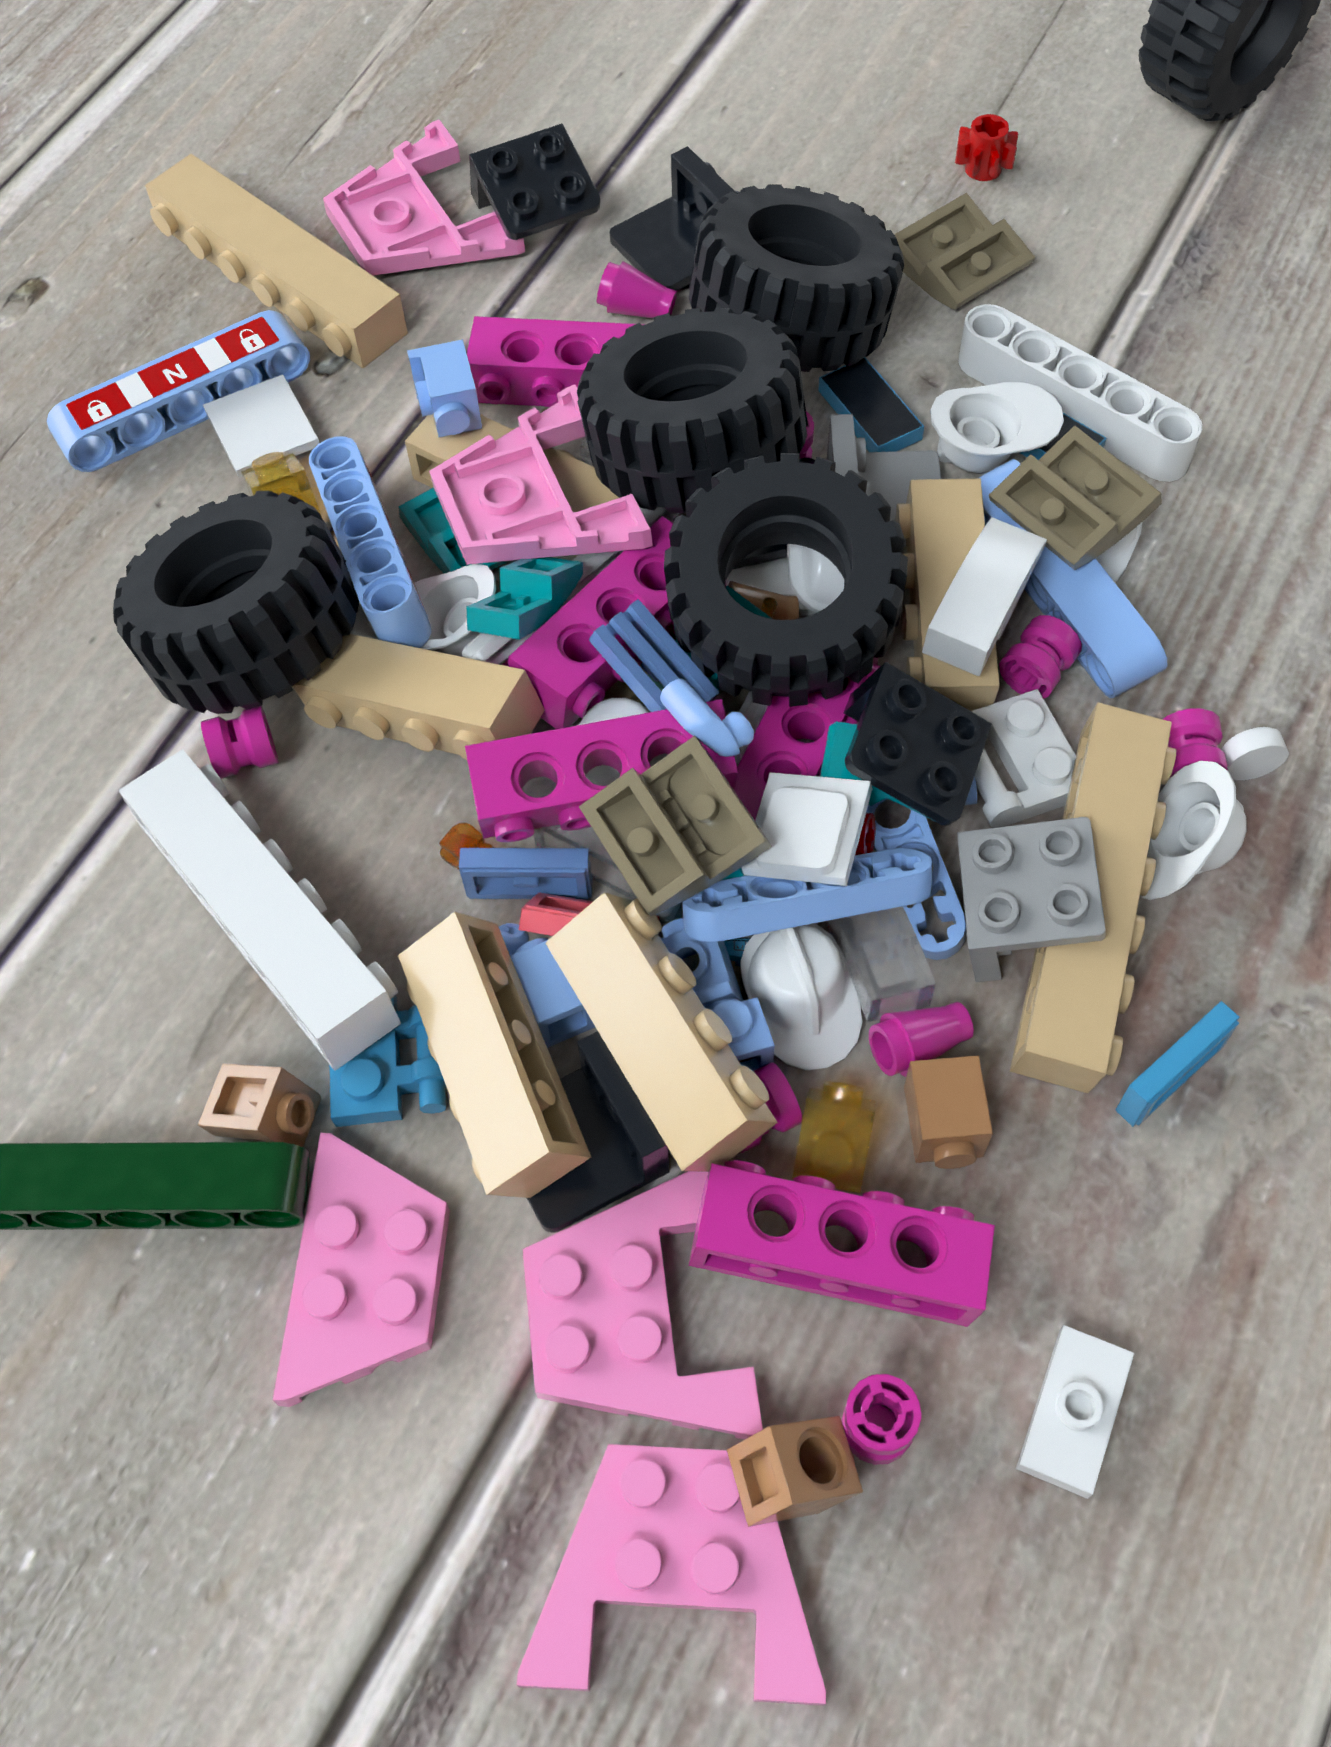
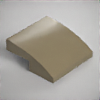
M967 192L894 234L904 257L903 272L931 297L954 310L1032 264L1035 256L1005 219L992 225Z
M1073 426L1039 460L1030 454L989 494L990 501L1026 531L1047 539L1045 546L1073 570L1089 563L1111 548L1162 504L1160 491L1076 426Z
M695 735L642 774L631 768L579 806L639 902L650 916L663 912L707 889L772 847L702 742Z

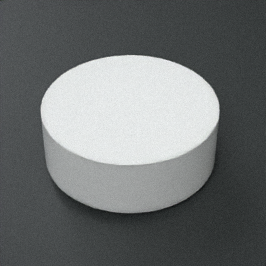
M1257 727L1243 731L1229 739L1221 749L1225 752L1228 771L1233 780H1249L1264 776L1280 767L1289 755L1280 731L1270 727Z

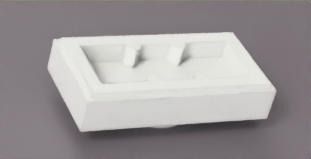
M1063 1325L1058 1333L1016 1469L1088 1499L1091 1497L1098 1479L1134 1353Z

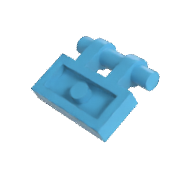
M394 996L390 1000L401 1024L336 1071L329 1065L330 1113L335 1127L403 1120L402 1095L419 1093V1108L423 1113L435 1114L446 1110L447 1087L439 1065L429 1051L428 1035L416 1005L412 1006L409 1010L398 1011L397 996ZM416 1038L417 1060L411 1065L400 1066L399 1040Z

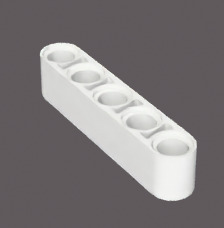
M984 304L976 306L968 312L965 317L959 352V366L968 376L984 385L1003 382H1025L1039 386L1056 398L1062 407L1063 413L1106 437L1104 448L1125 464L1158 481L1171 482L1180 479L1186 474L1202 432V421L1191 409L1005 308Z

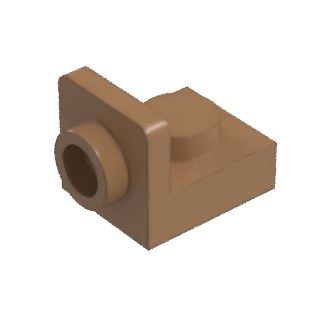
M222 1064L198 1126L214 1136L262 1140L265 1142H285L303 1147L320 1104L321 1096L282 1067Z

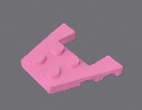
M440 120L433 121L424 127L426 136L415 144L411 145L406 140L394 148V158L381 168L376 170L371 165L323 198L326 214L360 267L372 276L513 256L525 252L524 238L518 240L508 238L495 212L455 226L421 177L460 162L458 145Z
M576 385L569 386L558 392V403L542 413L534 407L517 417L519 427L496 441L488 435L429 471L433 487L466 565L636 550L653 546L651 529L633 494L573 512L543 452L545 449L585 437L577 402Z
M688 1171L523 1249L534 1385L537 1398L624 1416L633 1414L672 1422L674 1426L694 1430L703 1428L733 1434L735 1438L743 1440L763 1430L754 1367L688 1376L677 1375L660 1237L695 1232L708 1172Z
M608 1444L518 1670L517 1686L523 1688L590 1691L594 1619L597 1604L753 1612L756 1615L753 1701L824 1706L826 1704V1689L778 1522L748 1527L727 1450Z

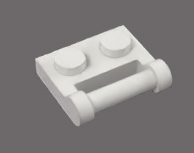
M1038 689L971 711L992 723L988 737L1019 793L1007 791L988 754L983 749L974 777L976 786L985 801L982 809L990 826L993 828L1005 827L1065 806L1076 755Z

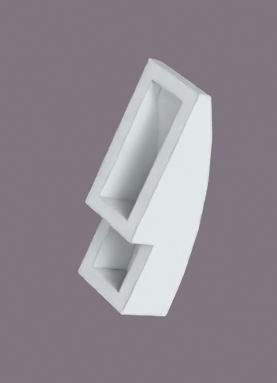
M991 517L967 554L928 627L922 653L980 676L997 640L1000 639L1047 539Z

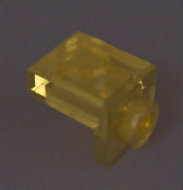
M272 452L262 455L252 461V468L241 471L251 496H254L256 491H272L278 495L283 492L312 505L320 513L305 469L293 453L284 456L283 452Z
M825 1081L823 1090L809 1088L792 1180L797 1176H814L832 1182L836 1189L861 1193L876 1108L875 1100L863 1098V1088L837 1081Z

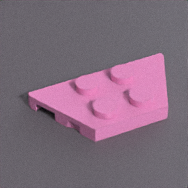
M320 1133L274 1389L273 1401L278 1406L291 1407L301 1403L302 1396L339 1381L347 1384L372 1374L383 1363L388 1361L401 1362L426 1352L432 1347L450 1209L445 1201L331 1133Z

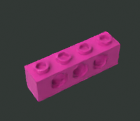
M474 316L467 357L476 388L478 403L544 407L555 405L558 403V392L572 385H576L578 388L579 380L593 354H600L604 343L613 336L616 338L622 337L625 334V330L635 324Z
M663 516L650 527L653 546L645 549L623 551L508 656L509 667L526 671L545 709L541 718L555 729L570 727L579 717L583 719L587 711L603 701L605 692L618 680L624 682L590 643L589 639L597 628L603 624L606 626L619 612L624 613L629 605L639 599L671 637L675 634L673 620L670 619L664 574L665 551L671 547L669 532L673 523ZM619 635L615 636L617 641L640 666L642 661Z
M873 658L872 671L859 683L853 682L849 677H846L844 679L843 693L827 700L822 697L820 691L808 694V705L789 707V697L773 696L771 706H768L754 733V738L749 743L737 767L738 775L735 792L754 820H756L770 772L820 777L829 726L836 721L858 725V721L843 712L850 694L880 667L878 666V658ZM797 739H810L815 742L803 743L797 741Z
M722 699L705 702L721 720L725 719ZM665 709L465 746L483 839L496 837V840L499 842H515L531 837L535 833L534 829L560 825V828L563 830H580L591 827L579 806L607 787L595 785L586 778L591 769L606 765L616 769L620 776L631 768L642 774L651 767L649 763L653 758L661 754H670L693 736L684 730L671 713ZM703 744L735 791L738 775L735 756H720ZM536 777H546L556 783L553 792L541 798L528 796L522 789L529 780Z
M727 1161L724 1163V1166L711 1164L703 1188L688 1266L968 1327L985 1311L995 1225L974 1221V1215L971 1212L950 1206L935 1207L931 1211L904 1205L905 1201L903 1198L882 1191H868L863 1193L862 1196L836 1191L835 1185L832 1182L814 1176H797L793 1181L765 1175L766 1171L761 1166L746 1161ZM765 1210L779 1214L788 1226V1234L773 1237L763 1233L755 1223L754 1214ZM841 1226L848 1229L856 1239L857 1251L842 1252L835 1249L826 1238L825 1228ZM910 1241L918 1245L925 1254L926 1267L915 1268L906 1264L897 1252L896 1242Z

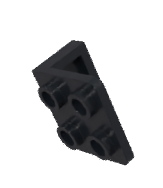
M563 123L469 154L471 195L478 209L492 206L506 236L512 240H518L594 214L600 209V195Z
M688 146L671 154L672 197L613 226L609 232L611 244L636 269L675 291L690 284L703 216L724 195L732 191L736 194L739 193V191L731 188L716 173L710 163L704 162Z
M885 662L856 688L848 699L843 713L859 723L845 757V766L851 774L862 780L871 781L872 786L937 823L949 826L962 815L992 723Z
M598 1031L577 1041L581 1068L560 1079L591 1158L531 1198H527L541 1227L551 1233L558 1232L670 1173L667 1145Z

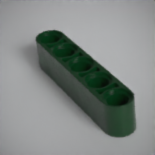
M285 1142L0 1143V1230L267 1229L299 1226L304 1222L310 1152L304 1147Z

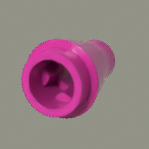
M622 261L620 265L609 262L600 281L596 302L606 306L607 313L654 318L669 313L671 316L677 298V291L665 287L625 261Z
M954 1002L940 1007L885 1013L882 1015L880 1023L870 1027L869 1044L876 1063L886 1075L893 1076L900 1073L906 1077L910 1061L937 1059L957 1044L971 1039L974 1028L970 1014L964 1005L960 1002Z

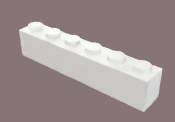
M182 749L119 789L120 794L140 827L334 1071L401 1024L390 1000L398 994V990L390 977L376 961L367 967L357 957V954L362 951L361 946L349 928L341 919L336 920L332 924L325 919L321 913L326 911L327 907L318 892L306 878L297 883L293 881L288 875L293 870V867L284 852L273 839H269L262 844L255 836L261 832L255 819L241 801H237L231 806L228 804L224 797L229 795V792L218 774L209 764L199 769Z

